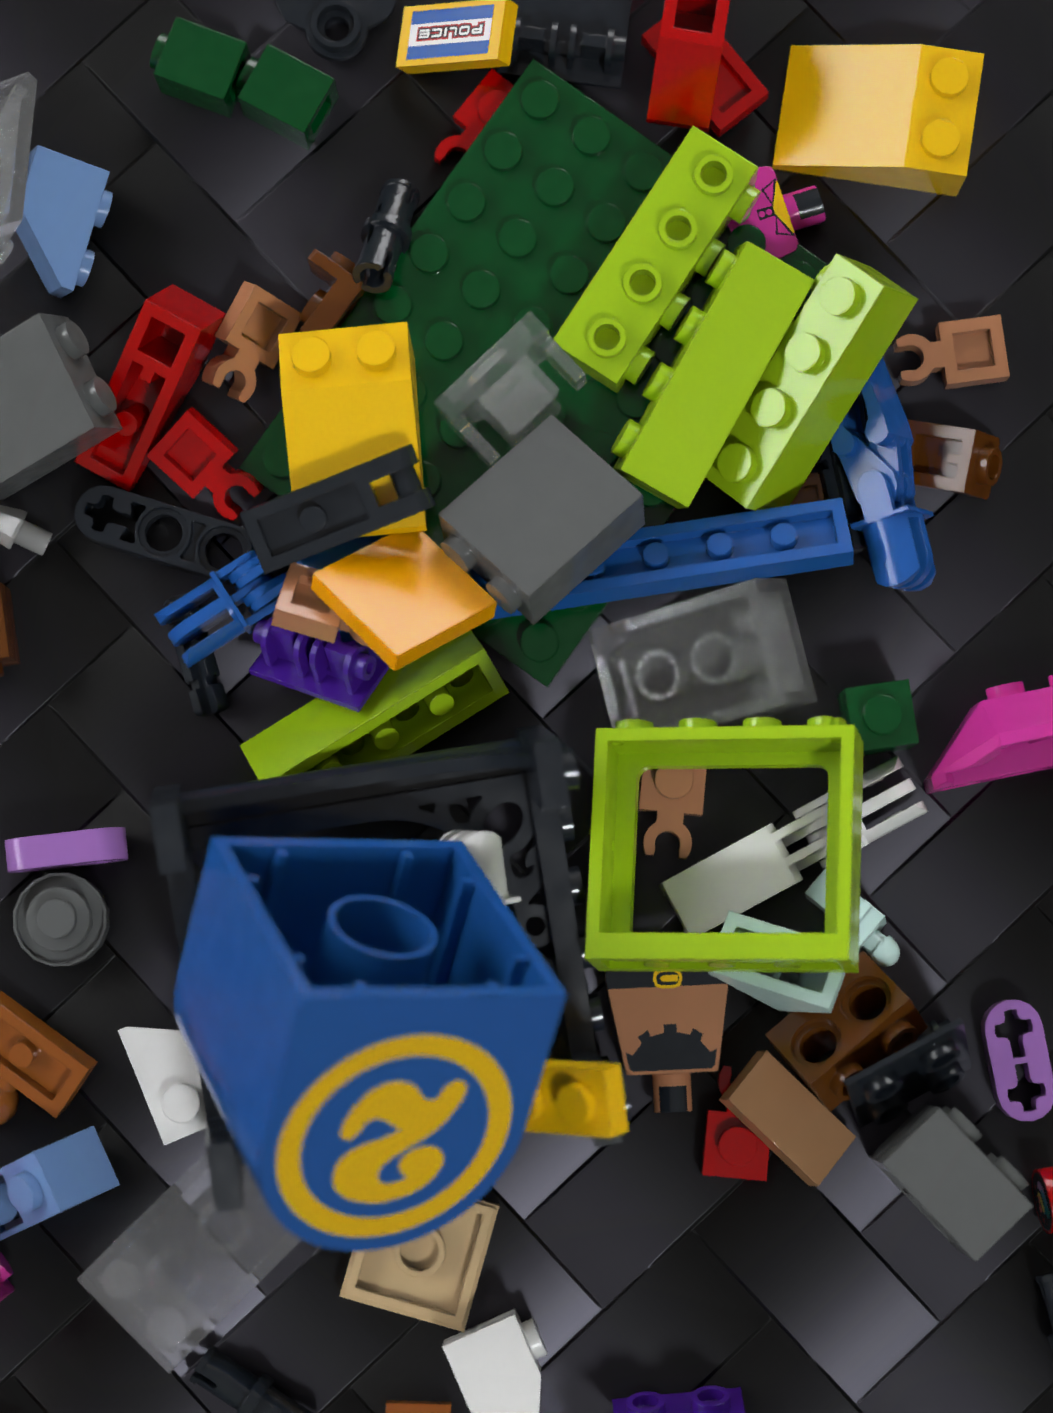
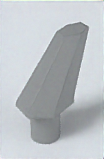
M0 505V544L10 549L13 543H16L43 556L53 533L26 521L25 517L28 512Z

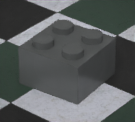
M923 1103L868 1157L958 1252L976 1262L1033 1207L1021 1193L1029 1184L1002 1156L997 1158L993 1153L987 1156L984 1155L975 1145L982 1137L981 1133L958 1109L954 1107L951 1110L947 1105L941 1109Z

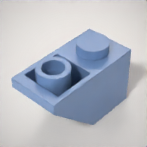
M37 145L25 155L8 216L48 294L62 298L73 292L75 285L83 287L91 272L95 252L87 249L93 226L98 228L103 226L111 206L113 193L105 190L110 171Z
M94 1125L40 1148L0 1168V1241L120 1185Z

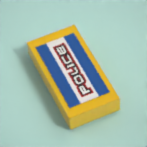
M473 0L404 7L396 67L408 74L510 66L518 5L511 0Z

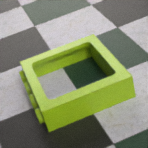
M816 716L809 718L807 725L782 726V722L775 718L751 717L743 720V726L717 727L718 723L711 719L686 718L679 721V727H654V724L647 720L624 719L616 722V728H596L585 959L598 971L858 973L864 742L855 725H846V720L840 717ZM823 768L828 772L824 933H633L639 781L644 772L652 769Z

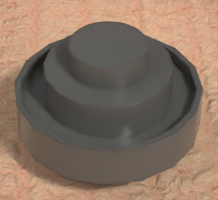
M49 873L33 880L20 894L13 911V930L20 947L34 960L53 967L75 966L90 959L103 946L110 928L109 908L102 892L89 880L72 873Z

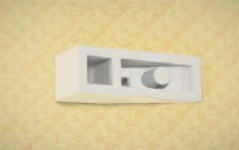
M514 1308L444 1340L443 1350L471 1413H539L541 1366L538 1359L548 1355L533 1318L521 1322Z

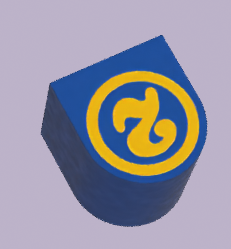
M211 837L176 977L174 1009L180 1033L270 1212L277 1221L290 1233L316 1246L341 1251H369L404 1244L447 1225L477 1203L501 1177L518 1149L567 993L463 841Z

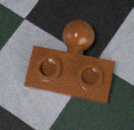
M0 990V1125L7 1123L15 1115L19 1106L18 1091L57 1118L67 1109L98 1061Z

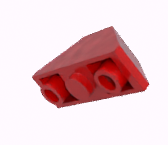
M665 0L646 122L691 129L692 126H695L701 131L709 132L730 0Z

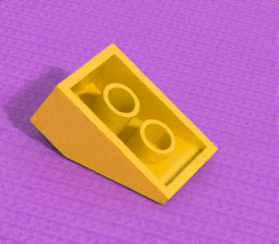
M924 44L791 45L772 168L957 197L967 177L984 53Z
M398 322L278 334L281 395L291 492L409 444H412L419 462L413 466L422 488H424L415 356L408 323ZM389 475L371 482L380 505L398 498ZM424 510L360 537L427 531L426 512Z

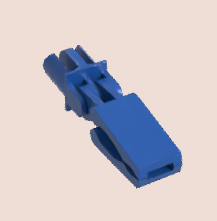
M882 357L832 437L831 443L833 452L840 458L856 500L861 504L864 520L850 524L851 529L861 531L862 535H864L876 583L907 592L922 591L932 584L936 575L933 553L924 521L927 518L933 517L934 514L932 511L916 507L914 496L916 493L911 451L914 439L908 419ZM863 398H864L865 403H866V409H867V414H868L867 424H866V421H865V412H864Z
M387 535L357 537L295 563L320 570ZM251 550L217 572H210L209 574L212 578L158 611L154 616L160 625H166L177 620L214 595H218V599L179 623L168 633V638L173 646L178 647L199 637L231 616L233 618V621L198 642L182 655V660L190 668L244 632L252 633L258 621L262 619L268 620L273 617L274 609L288 571L273 578L272 574L277 570L264 574L255 550ZM228 579L231 584H236L234 588L237 592L229 596L222 585ZM243 602L246 607H251L249 612L252 616L246 620L237 608Z

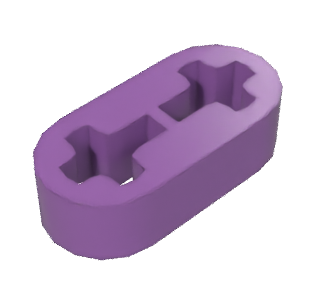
M125 827L96 828L5 840L8 873L45 871L128 860Z
M1002 1000L994 1003L985 1011L981 1020V1037L993 1097L998 1108L1006 1116L1018 1121H1035L1044 1117L1053 1106V1073L1042 1021L1038 1012L1030 1004L1021 1000ZM1012 1009L1015 1019L1026 1020L1028 1024V1031L1018 1035L1021 1056L1013 1057L1008 1038L997 1037L995 1034V1025L1004 1023V1012ZM1022 1063L1027 1081L1037 1083L1041 1088V1095L1031 1098L1032 1108L1024 1111L1021 1102L1012 1101L1008 1098V1089H1013L1018 1084L1015 1065Z

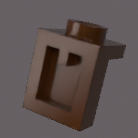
M314 249L307 258L311 272L330 285L331 288L327 293L319 289L307 302L299 318L304 323L300 332L340 328L366 292L361 289L362 281L357 284L353 281L352 272L355 263L336 251L329 258L319 250Z
M908 419L914 439L911 451L915 486L960 493L987 500L990 496L991 486L995 485L998 481L1002 469V454L999 450L1000 439L976 429Z

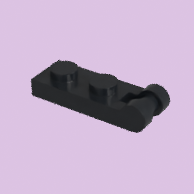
M412 444L400 447L377 458L242 511L240 516L264 574L435 506L436 503L429 486L422 488L413 466L419 461ZM389 475L398 498L380 505L371 482Z

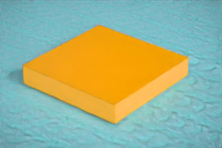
M423 531L389 534L313 573L311 589L393 671L402 668L494 618L497 601L451 560Z

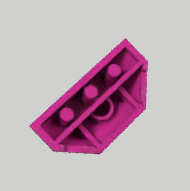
M1053 675L1048 676L1050 687L1025 692L1023 681L985 689L988 700L980 701L971 707L923 781L925 793L930 794L1053 768Z

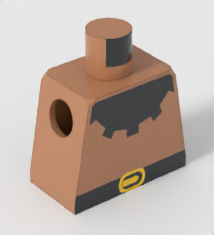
M604 972L605 986L625 1074H652L654 1113L693 1111L691 1072L718 1071L728 984L708 974V972Z

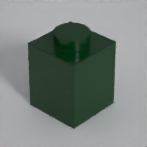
M176 16L170 33L162 32L158 36L152 50L150 68L154 69L153 75L161 93L230 118L240 92L236 91V84L242 69L251 58L247 42Z
M269 43L259 60L254 57L248 60L236 84V91L240 92L238 100L245 117L307 150L312 146L339 98L334 78Z
M909 679L845 688L837 696L841 718L846 720V725L856 726L864 742L863 756L908 750L919 743Z

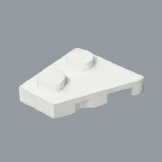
M131 1026L118 1030L163 1144H170L205 1129L207 1117L199 1069L180 1030Z

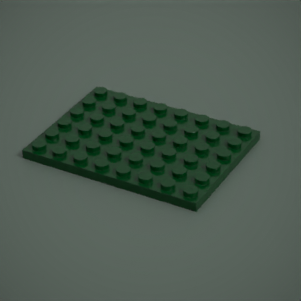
M534 59L411 228L413 236L409 249L405 254L401 252L391 287L383 293H370L366 291L340 327L347 328L398 322L408 323L415 356L424 488L429 486L436 503L435 506L425 510L427 531L423 532L441 549V543L444 541L438 514L551 414L613 468L619 457L611 453V449L620 431L629 419L638 423L651 401L642 396L650 377L661 362L670 366L682 345L674 340L679 325L693 305L702 309L713 290L712 286L705 283V277L698 273L695 274L683 293L691 298L684 314L672 331L661 326L648 348L656 352L648 369L636 385L626 380L618 393L553 353L552 340L673 156ZM749 224L736 227L729 235L727 246L728 251L731 253L734 252L737 246L746 241L765 250V236L756 226ZM798 244L796 251L780 259L812 279H815L821 269L828 265L800 244ZM811 288L807 293L804 301L802 302L793 320H796L805 303L809 299L811 295ZM283 407L239 467L253 475L262 485L277 496L291 492ZM628 481L643 494L645 525L643 527L666 524L677 508ZM610 602L552 610L546 613L534 625L523 615L488 620L471 631L480 641L543 686L549 688Z

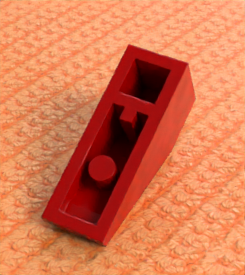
M174 284L147 298L108 384L116 398L117 409L114 412L123 429L78 455L75 462L128 492L133 490L150 461L147 454L165 435L200 374L216 340L215 334L226 313Z

